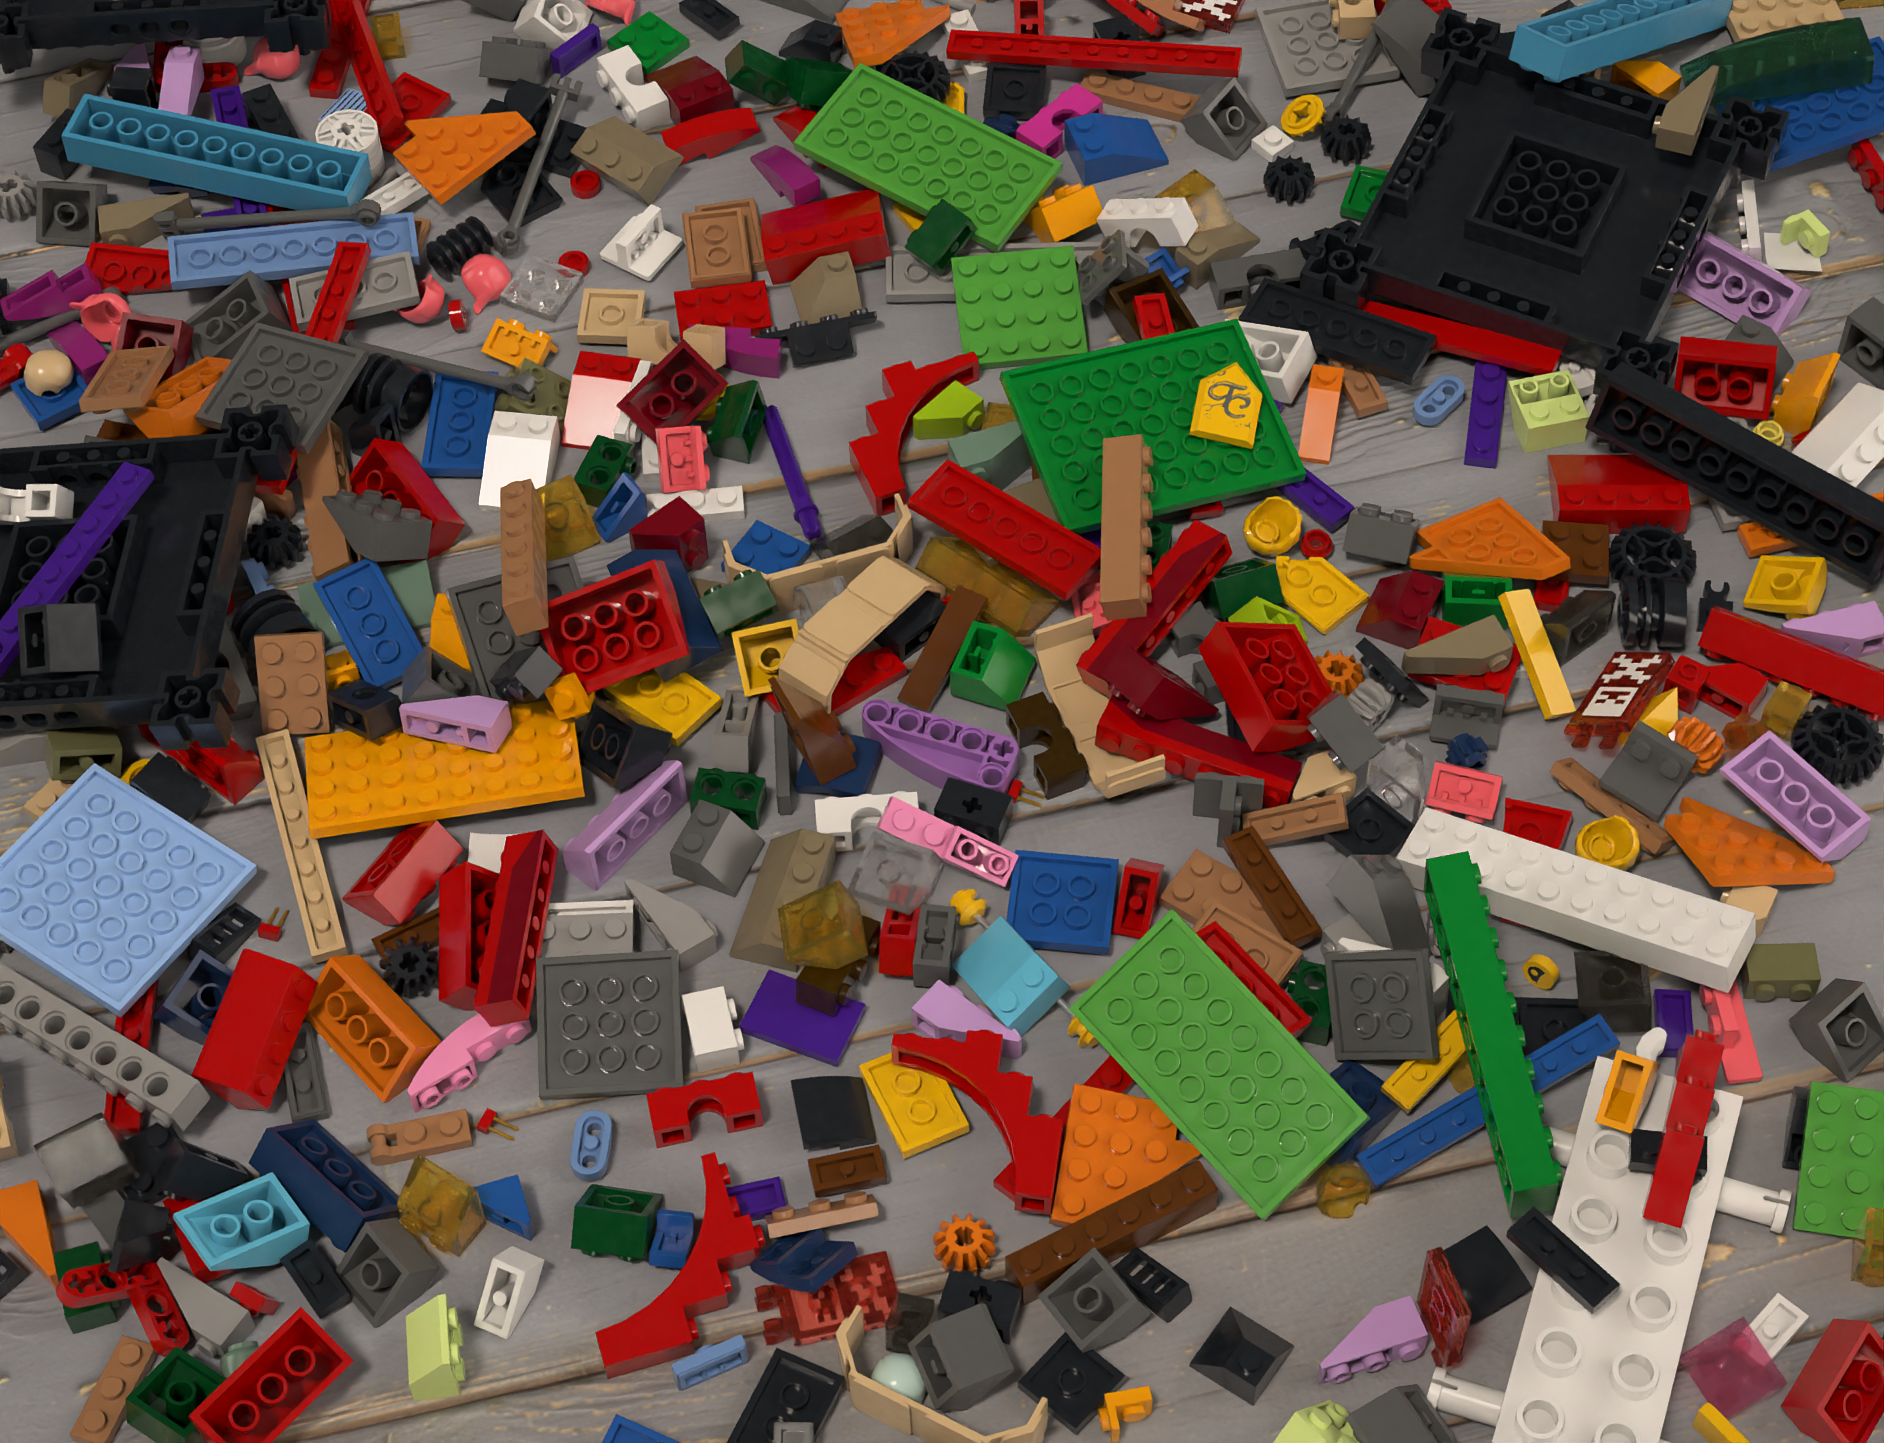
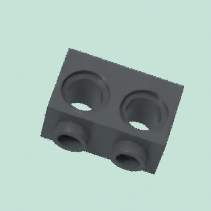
M921 904L913 958L914 986L932 987L938 980L949 986L957 929L956 907Z

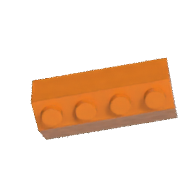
M206 356L158 384L144 407L130 412L123 409V412L148 438L204 435L208 433V429L211 427L200 425L195 416L232 360Z
M360 955L331 956L316 980L318 985L305 1019L311 1023V1026L383 1103L389 1102L410 1086L424 1061L442 1041Z

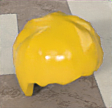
M1278 496L1267 497L1246 516L1243 525L1244 539L1250 549L1258 552L1260 555H1269L1271 557L1281 555L1299 541L1302 515L1291 501L1284 500Z
M1618 815L1592 821L1584 825L1575 840L1576 856L1622 871H1627L1628 868L1632 867L1639 855L1640 840L1638 832L1629 824L1627 819Z

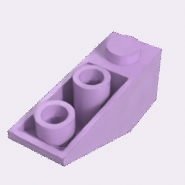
M1875 601L1863 604L1855 603L1847 608L1823 611L1815 616L1803 619L1794 618L1786 623H1782L1780 629L1853 658L1884 651V617Z
M938 980L912 1007V1026L929 1038L940 1039L948 1037L958 1042H965L967 1030L978 1031L986 1029L996 1034H1003L1002 1057L1019 1059L1022 1056V1038L1016 1029L1011 1030L1006 1025L998 1022L984 1006L974 1005L953 985L948 986L941 980Z
M1411 1295L1375 1306L1320 1363L1317 1378L1319 1385L1327 1382L1332 1384L1341 1383L1349 1379L1352 1374L1364 1370L1366 1372H1375L1385 1367L1389 1362L1398 1359L1409 1361L1421 1355L1425 1351L1428 1333Z

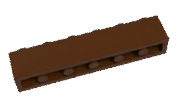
M1199 1160L1005 1256V1277L1017 1288L1022 1289V1305L1025 1306L1039 1299V1294L1093 1247L1111 1263L1129 1254L1135 1247L1141 1248L1215 1211L1218 1188Z

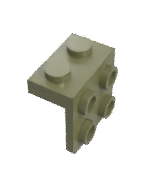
M524 358L515 370L509 369L505 377L528 372L536 378V391L528 401H523L508 393L507 390H504V393L502 392L499 395L494 409L504 412L557 416L559 431L562 434L571 381Z

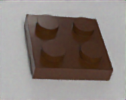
M1543 520L1541 533L1570 557L1571 566L1570 569L1544 580L1607 585L1609 579V525Z

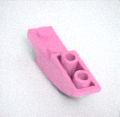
M890 796L876 827L904 841L903 843L1002 887H1005L1019 855L959 826L951 825L894 796Z
M477 1014L453 1031L424 1061L407 1090L415 1113L424 1108L433 1107L444 1096L455 1090L467 1087L472 1080L478 1077L475 1064L480 1061L489 1060L500 1049L524 1039L532 1031L530 1020L490 1027L484 1018Z

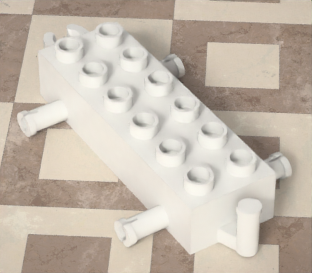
M1660 1027L1651 1029L1642 1036L1634 1055L1656 1062L1657 1056L1663 1052L1665 1046L1666 1031ZM1597 1056L1577 1133L1574 1134L1550 1127L1554 1147L1550 1148L1552 1161L1558 1160L1560 1166L1567 1167L1552 1223L1620 1283L1619 1290L1598 1310L1591 1314L1547 1273L1539 1268L1506 1392L1446 1374L1447 1369L1436 1366L1427 1399L1435 1410L1437 1409L1496 1427L1492 1443H1672L1660 1439L1715 1211L1770 1226V1231L1781 1234L1791 1200L1792 1191L1781 1188L1777 1192L1724 1177L1743 1096L1713 1088L1715 1093L1703 1136H1708L1707 1172L1705 1177H1694L1681 1228L1642 1217L1653 1171L1628 1169L1630 1133L1595 1122L1614 1062L1612 1059ZM1658 1070L1650 1099L1635 1129L1663 1131L1672 1090L1673 1076H1668Z

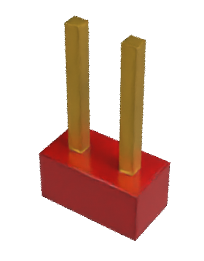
M1013 779L1007 794L1013 796V803L1015 804L1018 799L1041 808L1042 804L1019 796V793L1023 791L1045 799V795L1022 788L1023 782Z
M276 907L267 924L261 922L257 929L258 937L278 942L282 935L281 925L289 910L284 912L277 926L270 925L279 910Z
M487 1108L477 1124V1130L486 1135L490 1130L513 1141L514 1137L491 1126L496 1121L517 1132L519 1128L496 1118L497 1112Z

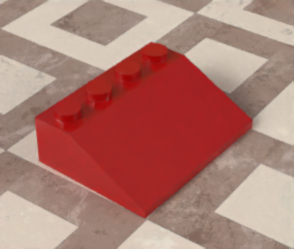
M866 189L797 207L761 214V241L764 260L773 285L795 280L818 257L848 251L853 266L886 259V257L891 256L880 193L873 189Z
M1547 455L1554 521L1609 525V534H1619L1622 528L1630 529L1633 522L1642 527L1646 520L1652 526H1655L1660 521L1662 527L1668 528L1673 525L1674 533L1684 532L1685 534L1691 512L1688 484L1635 455Z
M651 560L548 601L549 627L540 629L549 656L563 669L557 678L575 673L587 695L691 655L677 595L666 564L661 560Z
M1217 622L1198 647V650L1253 752H1280L1316 741L1307 729V726L1311 724L1307 715L1332 690L1296 625Z

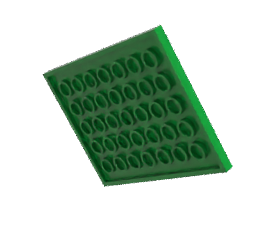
M1238 319L1006 370L1000 374V382L1058 523L1076 534L1101 529L1104 438L1142 434L1146 447H1151L1153 466H1148V473L1152 477L1153 492L1148 493V500L1151 501L1153 516L1305 480L1307 474ZM1235 362L1239 364L1263 394L1252 449L1189 435L1200 380Z

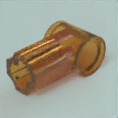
M1741 712L1733 722L1726 724L1721 733L1725 739L1724 745L1736 751L1746 749L1768 730L1772 732L1773 729L1748 714Z

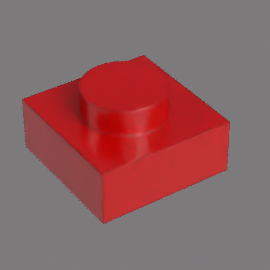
M238 1281L235 1282L229 1295L240 1301V1306L249 1310L250 1315L258 1317L260 1312L273 1316L281 1303L257 1288Z

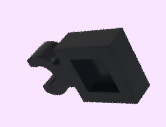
M1711 580L1705 582L1703 598H1700L1698 603L1696 632H1703L1713 607L1719 606L1733 612V601H1726L1730 590L1728 582H1724L1720 592L1711 589Z

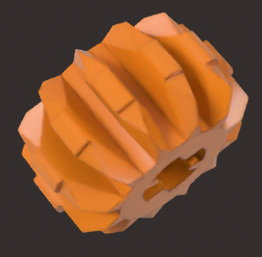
M1327 650L1324 657H1315V661L1331 690L1334 691L1337 688L1345 698L1349 697L1352 690H1355L1360 683L1364 682L1362 664L1355 663L1354 654L1344 657L1342 650L1337 655H1333Z
M1684 716L1667 732L1666 737L1699 756L1690 770L1693 773L1700 772L1705 774L1716 765L1725 751L1722 745L1724 741L1716 735V729H1711L1707 722L1702 723L1694 716L1692 718Z
M969 1212L965 1220H960L959 1216L954 1213L952 1224L945 1221L941 1222L939 1225L940 1232L935 1233L933 1236V1244L936 1246L934 1256L936 1260H942V1268L945 1272L954 1267L957 1272L969 1270L976 1274L977 1266L987 1269L990 1265L989 1257H994L996 1246L993 1243L995 1240L994 1231L987 1229V1222L984 1218L973 1222V1215Z

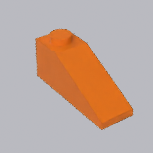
M1317 364L1312 366L1298 451L1301 461L1329 465L1342 393L1344 368Z
M32 1180L0 1190V1228L2 1227L10 1243L56 1290L59 1282L53 1253H56L57 1250L46 1197L38 1180Z

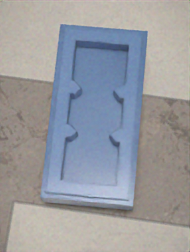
M740 1334L717 1345L708 1344L702 1346L693 1355L672 1363L674 1381L679 1391H683L748 1363L747 1346Z

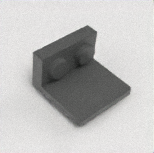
M1639 720L1622 750L1600 778L1598 785L1635 807L1640 812L1657 820L1683 784L1699 756Z

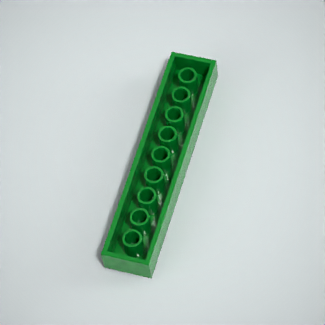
M1465 851L1426 859L1424 894L1446 975L1449 976L1448 985L1510 1218L1524 1216L1533 1207L1540 1212L1554 1210L1556 1196L1560 1195L1559 1183L1563 1182V1175L1559 1161H1552L1550 1148H1553L1554 1144L1550 1127H1543L1540 1115L1544 1114L1542 1096L1540 1092L1533 1091L1531 1080H1535L1533 1063L1531 1058H1524L1522 1047L1526 1046L1522 1025H1515L1513 1014L1517 1013L1513 992H1507L1504 981L1508 980L1504 959L1498 960L1495 948H1499L1498 935L1495 927H1489L1486 916H1490V907L1486 894L1480 895L1478 884L1482 882L1478 863H1471L1469 852Z

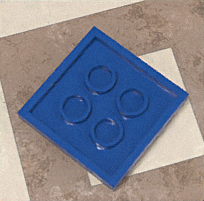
M1015 850V854L1019 855L1013 868L1006 921L1032 948L1109 955L1119 859Z

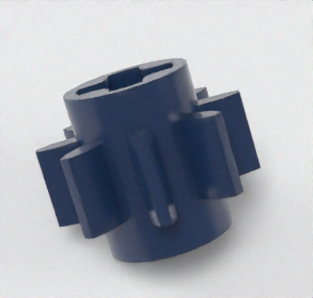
M1463 733L1448 743V751H1446L1448 757L1445 759L1447 763L1481 770L1486 765L1485 758L1488 756L1485 752L1489 749L1481 736L1475 739L1473 735Z

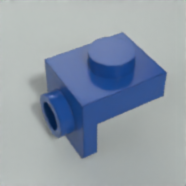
M1165 247L1145 258L1149 262V270L1145 274L1163 268L1176 290L1185 284L1183 278L1190 270L1187 266L1180 270Z
M659 1209L657 1213L656 1234L649 1252V1265L667 1269H682L687 1263L694 1245V1214L691 1212Z

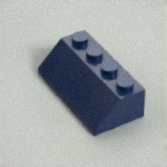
M635 549L606 566L610 575L613 576L654 559L665 562L677 595L691 654L654 668L663 681L666 682L723 651L702 608L679 553L676 550Z
M315 1119L266 1128L249 1161V1164L259 1173L260 1177L273 1172L303 1215L307 1217L308 1222L312 1226L319 1228L331 1240L333 1246L344 1253L348 1251L365 1222L389 1218L400 1220L410 1208L406 1202Z

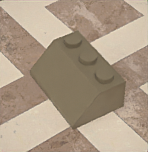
M616 116L587 127L570 151L583 167L594 171L598 176L648 206L653 203L684 159L679 153Z

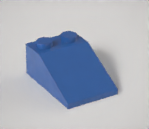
M1090 113L1065 120L1064 146L1084 186L1169 165V160L1147 119Z

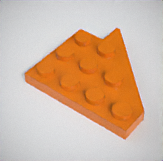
M899 0V2L890 4L878 2L862 9L856 7L846 8L840 13H835L837 26L842 27L843 41L855 69L859 63L866 66L885 63L951 17L949 4L925 9L921 0Z
M517 111L407 120L404 124L414 137L392 154L399 164L441 206L536 133L533 127Z
M1501 497L1417 530V542L1425 550L1409 556V566L1412 569L1544 580L1571 568L1570 557Z
M1683 797L1679 806L1683 814H1668L1665 819L1664 828L1712 887L1832 883L1836 873L1827 861L1821 862L1803 845L1688 797Z
M1074 1083L1049 1224L1066 1227L1185 1168L1203 1155L1192 1143L1176 1140L1177 1126L1153 1100Z

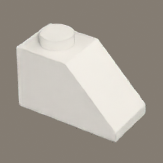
M514 1246L493 1257L474 1325L504 1339H508L535 1294L544 1259Z

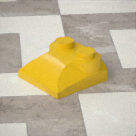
M1761 555L1743 600V606L1756 610L1784 613L1788 621L1794 618L1803 619L1814 616L1826 588L1827 564L1825 558Z

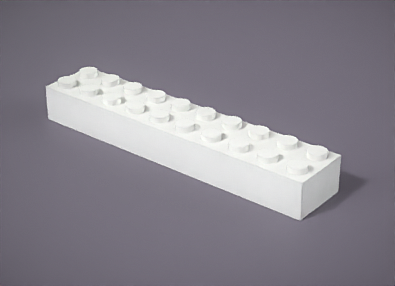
M1427 807L1396 857L1402 865L1401 870L1410 879L1412 888L1424 891L1426 859L1468 851L1471 863H1478L1482 881L1481 884H1478L1480 895L1486 894L1490 914L1726 993L1731 989L1756 939L1755 913Z

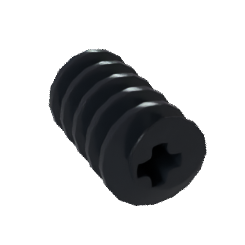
M470 216L465 219V223L460 222L456 225L455 229L451 228L446 231V235L441 234L436 238V241L427 243V258L435 272L444 279L447 277L446 267L454 273L457 271L455 261L463 266L467 262L465 255L469 259L476 256L474 249L484 254L486 252L484 243L493 247L494 242L486 225L478 218Z

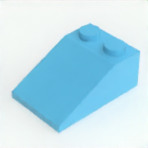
M1001 915L952 964V967L1009 1029H1016L1020 1037L1071 988Z
M273 1172L173 1214L174 1221L210 1271L278 1264L281 1262L280 1259L308 1240L310 1226L306 1217Z

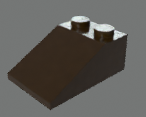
M1163 268L1108 290L1103 310L1117 333L1128 343L1142 340L1132 304L1134 296L1165 293L1175 332L1199 327Z

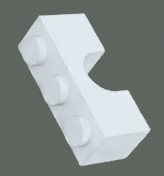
M629 45L597 57L598 71H596V78L602 88H607L613 104L621 107L628 124L632 123L636 129L643 132L671 120L669 99L655 81L642 85L644 84L642 63Z
M1185 197L1111 199L1106 203L1096 219L1105 238L1112 236L1120 229L1125 233V241H1130V247H1136L1146 230L1155 236L1160 247L1186 246L1198 227Z
M26 484V490L0 487V525H14L15 522L73 518L74 492L58 484Z
M897 791L892 794H862L856 797H827L815 800L817 832L835 836L836 851L853 850L852 838L854 833L865 826L877 827L890 796H894L919 808L917 792ZM885 833L887 847L909 846L903 843L904 841Z

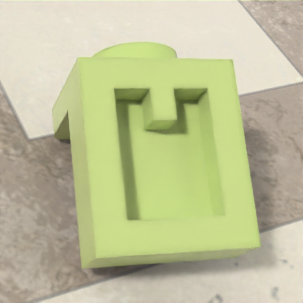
M1808 209L1797 215H1791L1783 221L1780 242L1786 245L1798 239L1805 249H1808L1815 258H1818L1827 252L1830 231Z

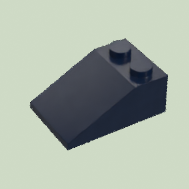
M200 949L189 962L153 1017L181 1036L204 1045L234 971Z
M1355 1060L1345 1061L1332 1071L1330 1075L1371 1119L1325 1162V1164L1335 1168L1340 1173L1355 1161L1357 1154L1369 1147L1402 1109L1381 1091V1086L1385 1082Z

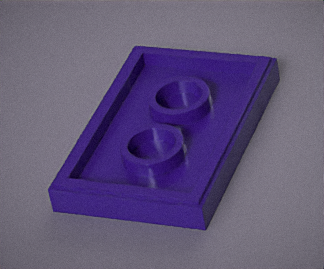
M769 969L739 1026L741 1033L838 1067L866 1011V1004L850 998L846 1006L841 1005L835 1016L832 1017L795 1002L796 979Z

